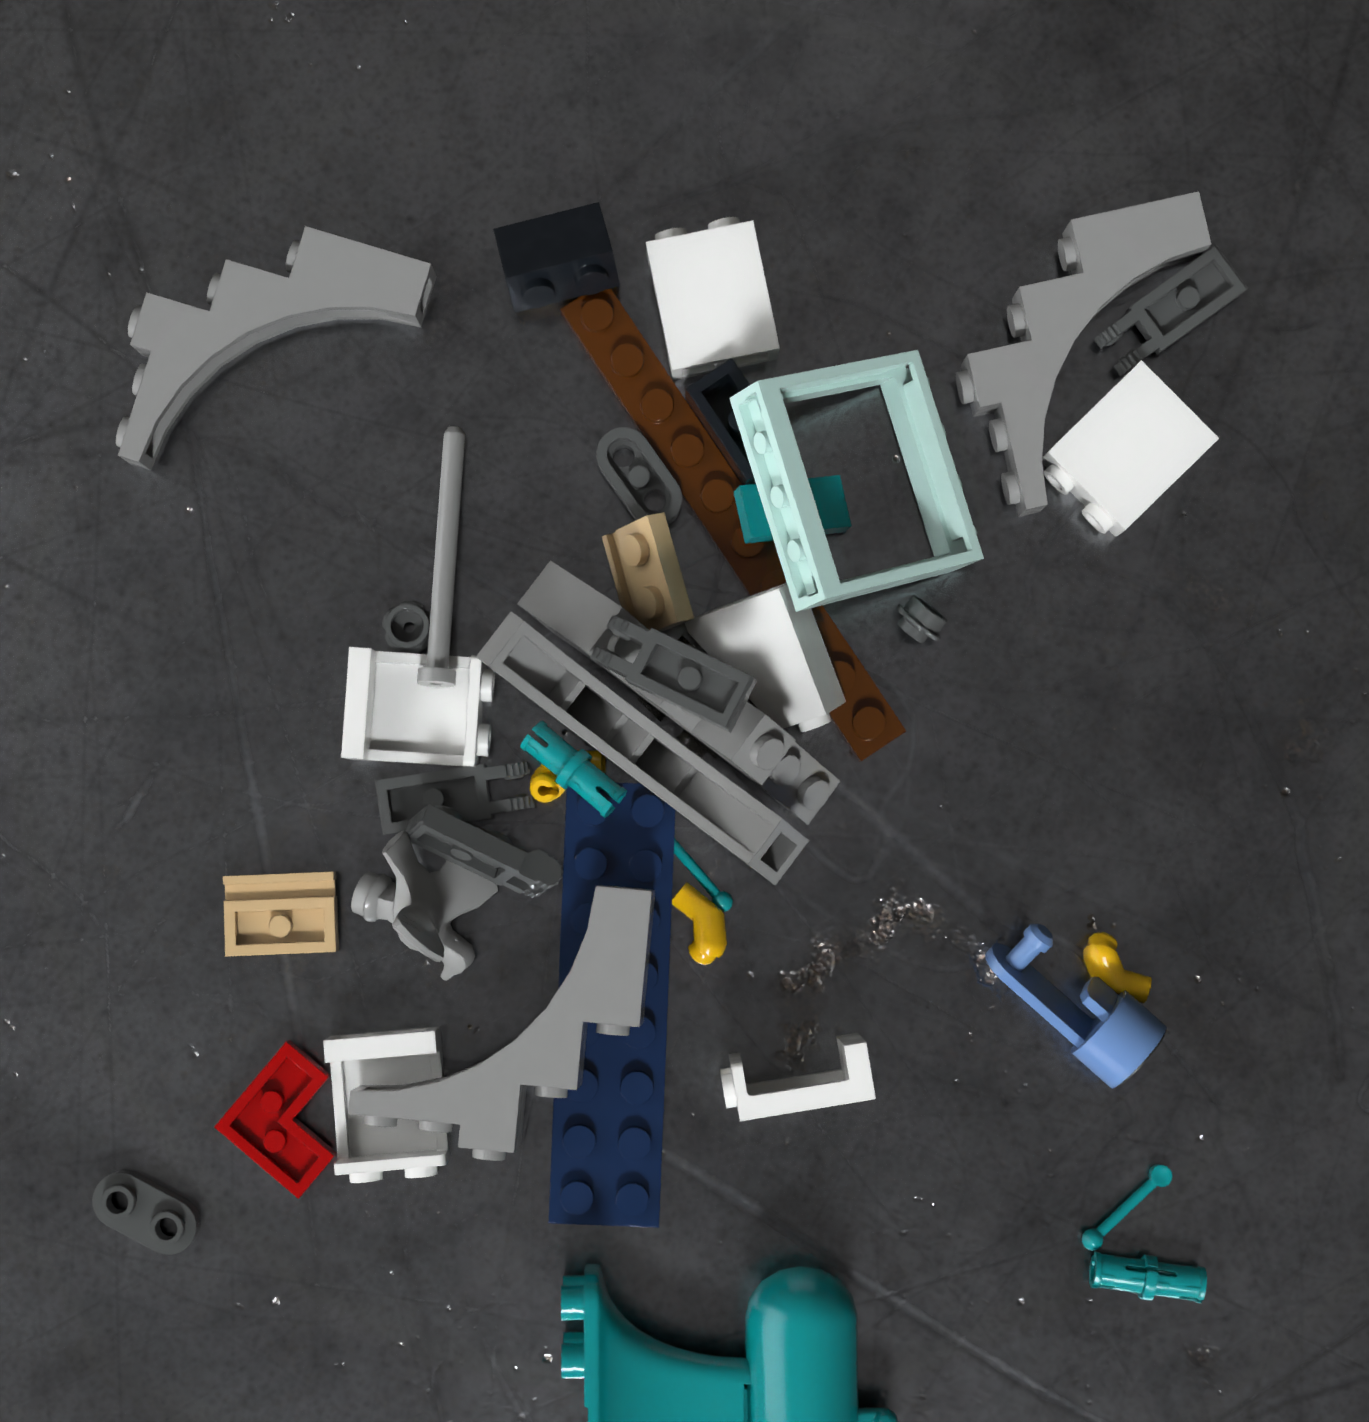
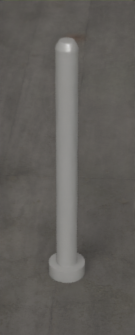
M456 426L448 427L443 436L426 667L418 668L417 684L429 687H454L456 685V671L448 669L465 448L463 429Z

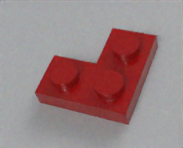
M288 1040L214 1126L215 1129L298 1199L337 1155L335 1150L296 1118L329 1079L331 1074L291 1040Z

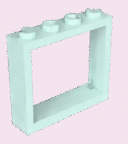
M918 350L758 380L729 398L796 612L950 573L984 559L976 534L978 532L973 525L963 493L962 481L957 474L947 443L946 431L940 420L930 389L929 377L927 378ZM880 385L934 557L839 580L785 404Z

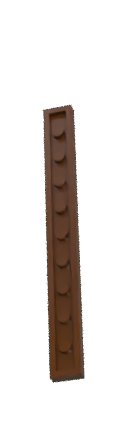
M612 289L603 290L593 295L580 296L561 308V315L639 432L646 438L678 483L683 498L748 596L787 583L774 541L745 544L734 497V491L742 485ZM823 605L811 609L846 700L844 704L829 714L832 722L858 761L861 762L905 733L906 729Z

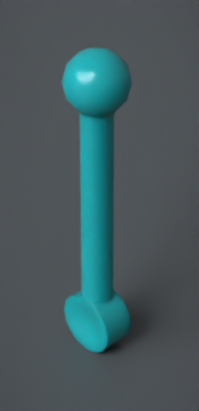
M674 837V854L712 897V902L723 912L730 910L733 905L731 894L726 891H720Z
M1162 1164L1153 1165L1148 1173L1149 1179L1096 1229H1088L1083 1233L1082 1243L1084 1247L1092 1251L1101 1248L1104 1241L1103 1237L1157 1186L1166 1187L1170 1184L1173 1177L1170 1168Z

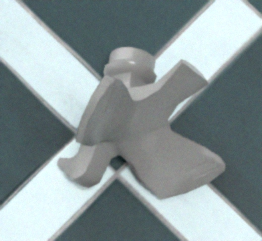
M401 831L388 841L382 852L396 876V883L392 882V879L384 873L378 875L370 871L366 872L360 878L354 890L351 909L353 913L363 916L368 922H375L378 919L391 922L400 940L410 949L419 951L436 962L442 960L444 968L440 977L448 981L454 975L461 974L467 969L475 958L473 945L453 931L451 921L464 913L479 908L498 892V885L446 860L439 871L429 873L418 861L407 831Z

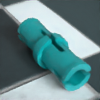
M542 720L532 728V731L548 744V747H543L527 734L520 748L523 751H527L557 776L555 782L563 789L571 787L585 801L599 811L602 817L606 818L615 807L599 791L603 790L620 804L627 793V789L618 785L590 762L592 756L584 749L579 751L574 749L561 736L548 727L545 721Z
M1094 1251L1090 1261L1089 1285L1095 1289L1104 1288L1138 1293V1298L1142 1300L1152 1301L1154 1296L1189 1300L1201 1304L1206 1294L1207 1272L1206 1268L1201 1266L1192 1267L1158 1262L1157 1257L1144 1254L1141 1259L1101 1254Z

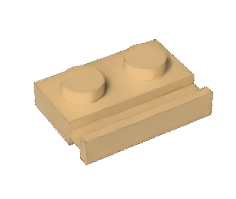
M664 512L644 516L617 529L612 534L602 536L621 607L647 629L651 630L653 628L660 632L694 619Z
M336 871L223 876V885L225 884V901H223L225 957L339 951Z

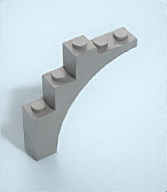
M1199 191L1071 219L1062 233L1063 238L1058 239V255L1062 269L1064 271L1071 270L1072 275L1020 286L1012 298V305L1007 306V320L1013 338L1020 337L1021 342L967 354L961 364L962 371L956 372V386L962 404L970 403L973 417L990 413L995 415V419L989 420L990 437L995 452L1003 451L1008 472L1001 474L1002 489L1007 504L1016 505L1018 517L1038 513L1048 505L1042 465L1045 417L1056 377L1075 339L1089 321L1124 290L1160 270L1197 259L1212 244Z
M305 226L301 241L294 240L288 251L286 271L291 272L289 278L226 259L222 273L216 272L208 287L207 303L211 305L210 311L146 292L142 306L137 305L130 316L128 336L132 338L130 345L142 356L149 358L147 364L141 363L134 376L132 393L136 395L131 415H125L122 418L117 430L116 446L120 447L118 456L132 465L152 470L168 430L190 398L221 367L254 345L297 327L333 320L380 319L421 327L437 278L432 264Z
M551 560L517 603L547 629L589 659L595 647L611 650L618 654L620 658L634 663L642 646L630 640L626 641L617 637L606 627L612 615L650 631L623 607ZM602 667L714 751L807 825L841 782L795 742L796 740L768 715L746 702L730 733L629 684L625 677Z
M513 612L508 614L476 656L557 721L775 886L809 842L806 837L783 818L648 719Z
M608 885L595 886L588 928L571 971L547 1008L513 1042L488 1059L446 1077L407 1085H360L350 1091L348 1114L364 1115L363 1124L377 1127L397 1126L398 1119L419 1121V1129L429 1132H452L453 1124L460 1125L458 1148L473 1149V1158L502 1161L506 1159V1152L515 1153L521 1146L527 1085L535 1086L534 1095L548 1098H567L568 1089L577 1090L582 1085L588 1022L597 1023L596 1033L629 1036L630 1026L640 1027L644 1023L656 890Z

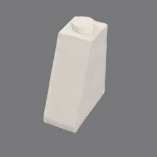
M787 583L706 611L694 617V619L685 622L688 633L708 655L755 677L757 683L749 699L781 728H787L798 724L800 732L818 728L831 722L829 713L846 702L812 609L795 611Z

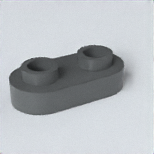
M618 427L608 431L600 439L596 449L597 464L603 476L635 520L647 515L664 512L668 525L671 524L678 517L682 507V492L676 480L639 431L629 427ZM628 449L634 454V460L629 466L622 467L614 462L613 458L618 450ZM654 492L662 494L666 500L664 507L658 511L648 509L644 503L645 498Z
M119 1170L113 1172L98 1183L93 1193V1210L103 1224L159 1254L173 1255L180 1253L190 1246L199 1234L201 1227L200 1215L192 1202L135 1171ZM115 1191L122 1192L127 1196L128 1207L126 1210H118L113 1206L111 1198ZM162 1218H170L175 1221L177 1225L175 1236L163 1234L160 1229Z

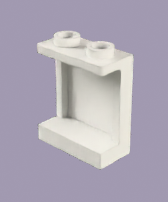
M738 217L721 218L709 223L707 230L687 233L685 228L667 229L655 234V240L646 242V256L648 265H650L672 380L710 373L731 358L738 367L778 359L780 347L753 220L740 223Z
M1141 360L1042 457V464L1046 467L1043 472L1046 479L1059 492L1064 495L1071 492L1085 506L1082 514L1095 529L1103 534L1109 530L1114 536H1118L1137 520L1219 437Z
M349 647L341 758L476 767L479 764L480 756L489 757L491 724L482 723L483 702H493L495 671L486 669V664L479 660L476 655H471V657L449 656L448 669L456 671V685L454 687H429L417 684L418 668L426 667L427 654L375 651L372 648Z
M440 1026L335 1035L323 1040L325 1063H330L337 1143V1161L334 1163V1174H349L350 1183L379 1181L383 1179V1171L404 1169L405 1178H422L437 1175L438 1166L447 1165L451 1159L449 1132L423 1131L419 1129V1121L398 1119L397 1126L395 1127L363 1124L364 1115L348 1114L350 1091L360 1085H407L444 1077Z
M858 1033L836 1036L841 1069L751 1084L745 1083L740 1053L728 1054L730 1067L720 1069L726 1109L737 1107L740 1121L874 1100L876 1097L867 1042Z

